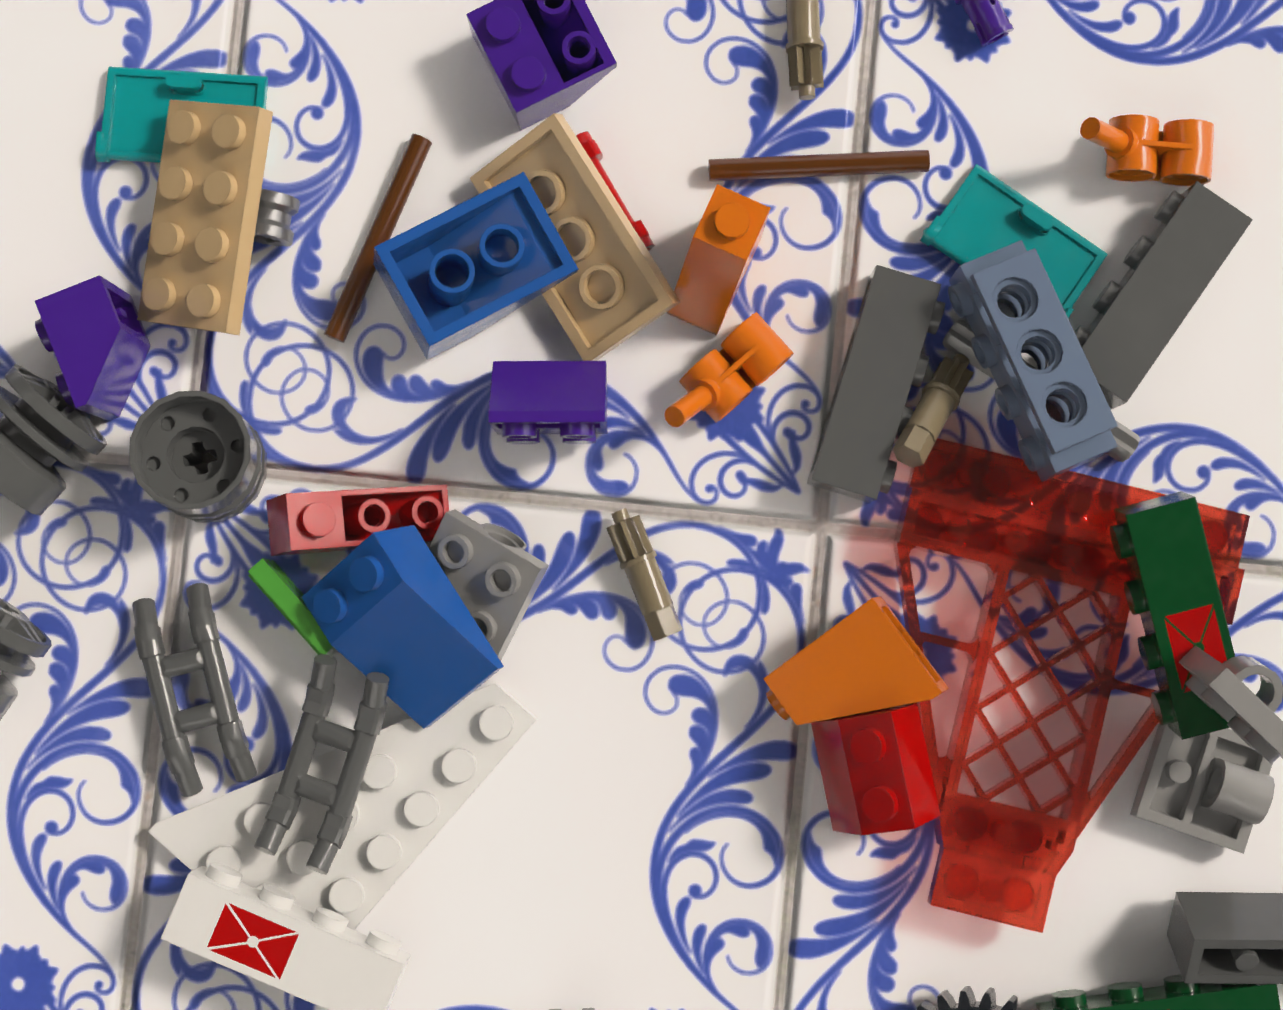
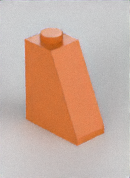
M719 184L716 185L692 238L674 290L680 303L667 311V314L711 334L718 335L762 238L770 207Z
M881 596L868 600L763 678L771 689L766 693V696L774 710L784 720H788L791 717L796 725L932 700L949 689Z

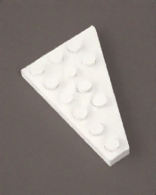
M495 682L473 691L428 728L423 729L410 717L381 729L380 734L376 737L357 796L349 831L341 849H338L327 875L309 869L306 864L317 842V835L323 824L326 811L330 809L329 806L301 797L296 816L290 829L286 831L276 854L273 856L254 847L266 821L265 816L271 806L274 794L278 791L284 770L159 821L148 832L191 871L201 866L208 868L210 863L228 866L243 875L240 882L262 890L264 885L285 890L295 896L294 905L315 913L318 907L337 912L349 920L347 927L355 930L538 718ZM336 748L312 758L307 774L337 785L347 752Z

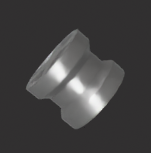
M262 189L254 242L273 246H291L294 233L290 229L292 216L299 211L300 201L284 193Z

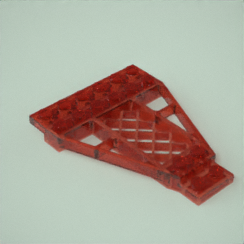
M937 438L924 464L911 468L893 542L905 629L922 652V645L924 642L962 651L968 659L947 753L943 757L938 756L931 701L917 702L941 816L933 819L936 843L940 845L927 899L930 905L1043 933L1057 874L1074 852L1076 840L1159 722L1151 697V693L1157 690L1121 682L1114 678L1130 611L1124 592V582L1131 580L1126 558L1119 560L1115 553L1110 536V526L1117 525L1114 509L1165 496V494L1073 471L1064 472L1041 482L1037 471H1030L1023 459ZM1197 502L1227 625H1232L1245 569L1238 567L1250 515ZM912 549L980 565L987 570L988 580L975 635L971 641L965 643L920 631L909 557ZM1009 573L1026 577L1005 590ZM1045 582L1080 590V592L1058 604ZM1033 583L1048 606L1049 611L1024 625L1008 598ZM1101 596L1109 597L1108 607ZM1089 597L1104 624L1079 639L1063 612ZM1002 607L1016 631L992 645ZM1055 618L1071 645L1045 660L1029 632ZM1021 638L1037 665L1015 679L1010 680L995 653ZM1100 638L1094 662L1085 646ZM1076 652L1091 676V680L1066 694L1050 667ZM989 662L1003 686L979 700ZM1042 673L1058 700L1032 715L1016 688ZM1115 689L1150 698V705L1088 791L1111 690ZM1008 693L1024 720L997 736L981 709ZM1087 693L1081 718L1072 702ZM1063 708L1078 731V735L1052 749L1037 723ZM976 717L990 741L966 755ZM1029 728L1045 755L1018 771L1003 744ZM995 749L1011 776L983 791L968 765ZM1074 749L1068 774L1058 758ZM1051 764L1063 783L1065 790L1039 805L1024 779ZM962 773L976 795L958 791ZM1016 784L1030 808L992 798ZM1061 805L1059 816L1048 813Z

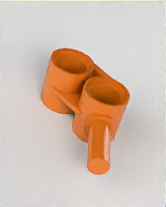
M1129 114L1109 119V124L1095 117H1089L1081 124L1080 134L1082 137L1104 147L1107 154L1105 176L1109 179L1125 182L1160 181L1168 185L1192 186L1197 181L1204 185L1211 181L1214 124L1199 119L1173 120L1165 123L1163 131H1159L1160 121L1157 118L1148 115Z
M757 312L748 317L720 344L723 349L719 352L717 349L710 351L679 380L688 393L666 408L664 416L669 425L680 427L700 411H706L715 423L719 422L753 391L756 385H761L793 356V351Z

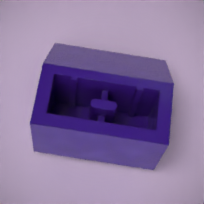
M494 0L466 14L472 36L520 131L548 118L553 113H558L570 107L617 67V62L585 0Z
M98 275L35 300L41 319L35 321V328L45 349L48 352L54 351L61 369V372L55 374L56 383L68 405L74 404L76 409L108 421L120 417L151 347L142 321L137 320L138 311L132 296Z
M493 361L488 423L497 435H502L503 438H506V443L538 444L540 443V434H560L562 443L567 444L596 443V434H608L606 361Z

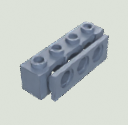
M1020 240L960 265L949 280L951 284L948 288L949 299L956 314L960 318L966 317L974 332L975 337L971 340L973 352L981 367L984 369L989 368L998 386L995 389L998 407L1007 420L1013 419L1022 438L1018 442L1019 451L1027 468L1032 472L1037 471L1041 482L1100 458L1117 448L1118 445L1111 430L1116 428L1118 424L1036 249L1027 251L1023 241ZM997 302L1009 306L1014 313V317H1008L1002 313ZM1021 353H1027L1032 356L1037 362L1038 370L1027 366L1022 359ZM1046 403L1058 409L1062 419L1061 422H1057L1049 416L1045 406Z

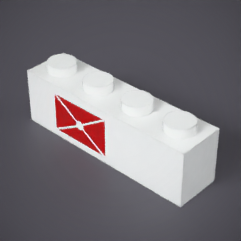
M210 863L208 868L201 866L188 873L160 938L161 940L326 1010L389 1009L411 957L410 953L400 949L402 945L400 940L377 930H370L367 936L348 928L349 920L329 909L318 907L315 913L296 906L294 905L295 896L280 888L264 885L262 890L244 884L240 882L243 877L240 872L222 864Z

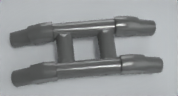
M204 583L192 584L186 589L190 629L197 648L165 656L166 652L163 645L161 628L158 626L155 601L151 598H142L134 601L132 604L136 647L139 658L144 666L163 740L161 743L164 755L183 797L196 795L203 789L185 732L217 724L216 729L225 757L229 760L236 781H247L257 775L242 720L239 719L221 651L220 636L215 613L212 610L209 587ZM203 669L211 702L179 711L171 678Z
M320 654L314 658L311 681L307 685L306 697L302 707V717L278 791L274 794L271 806L265 816L266 821L254 847L273 856L276 854L286 831L290 829L296 816L301 797L329 806L330 809L326 811L323 824L318 832L317 842L306 864L309 869L327 875L351 825L352 812L373 746L384 722L387 707L386 696L390 679L387 675L379 672L367 674L363 698L359 703L358 714L353 727L355 730L326 721L325 717H328L334 696L337 659L331 655ZM317 742L347 752L337 785L307 774Z

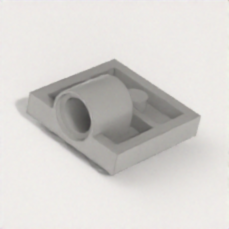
M454 509L445 513L429 549L501 661L549 565L526 552V543L513 532L494 524H479Z
M1195 645L1179 661L1192 675L1185 683L1186 686L1227 722L1231 720L1227 725L1270 764H1273L1279 757L1283 759V721L1274 713L1283 699V684L1277 673L1254 658L1242 655L1232 657L1224 663H1220ZM1258 674L1261 684L1260 689L1255 695L1242 681L1248 676Z
M1159 723L1130 815L1244 854L1253 824H1260L1264 820L1273 800L1275 783L1274 778L1269 775L1273 764H1270L1256 750H1253L1231 729L1227 728L1182 740L1168 727V724L1162 726Z

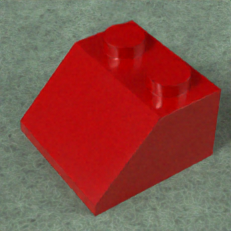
M917 702L811 723L833 831L862 836L916 829L941 816Z

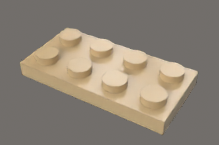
M182 100L169 101L137 320L240 335L270 137L272 111L256 106Z
M553 113L470 177V180L480 194L522 172L527 176L579 269L577 273L547 290L542 295L583 361L599 360L680 303L562 114Z

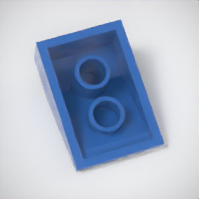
M524 172L374 247L373 264L426 360L477 335L579 270Z
M415 525L373 532L302 596L329 643L365 676L371 672L387 675L390 679L387 696L423 729L433 725L504 667Z

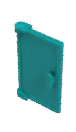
M109 66L102 131H97L96 160L108 163L111 160L160 163L170 100L256 106L266 109L268 77ZM203 84V90L199 93H196L195 90H199Z
M978 164L975 165L940 217L937 215L931 225L923 230V236L919 240L928 247L932 245L959 265L1022 240L1027 251L1036 249L1068 318L1074 311L1073 305L1108 255L1105 251Z

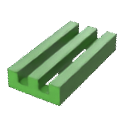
M262 558L248 570V576L318 655L327 654L332 656L337 652L329 643L302 599L303 592L274 560L270 561V559Z

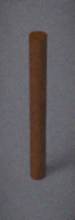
M418 134L411 135L329 320L324 335L336 341L344 343L376 272L373 264L374 247L391 238L431 148L432 142Z
M929 150L708 160L709 181L929 172L930 168Z

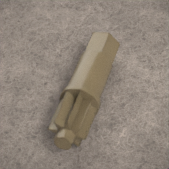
M786 0L788 43H786L785 49L788 54L789 87H791V91L799 90L800 100H812L815 98V88L824 87L822 62L824 42L820 36L819 0Z
M955 354L952 360L945 356L930 382L924 386L920 401L893 447L897 461L911 468L924 464L950 414L959 406L960 398L974 372L966 369L969 359L965 355Z
M626 508L612 513L611 516L615 524L606 529L619 559L620 568L625 570L653 641L681 631L682 626L674 609L673 601L655 559V556H657L656 551L652 548L640 515L630 518Z

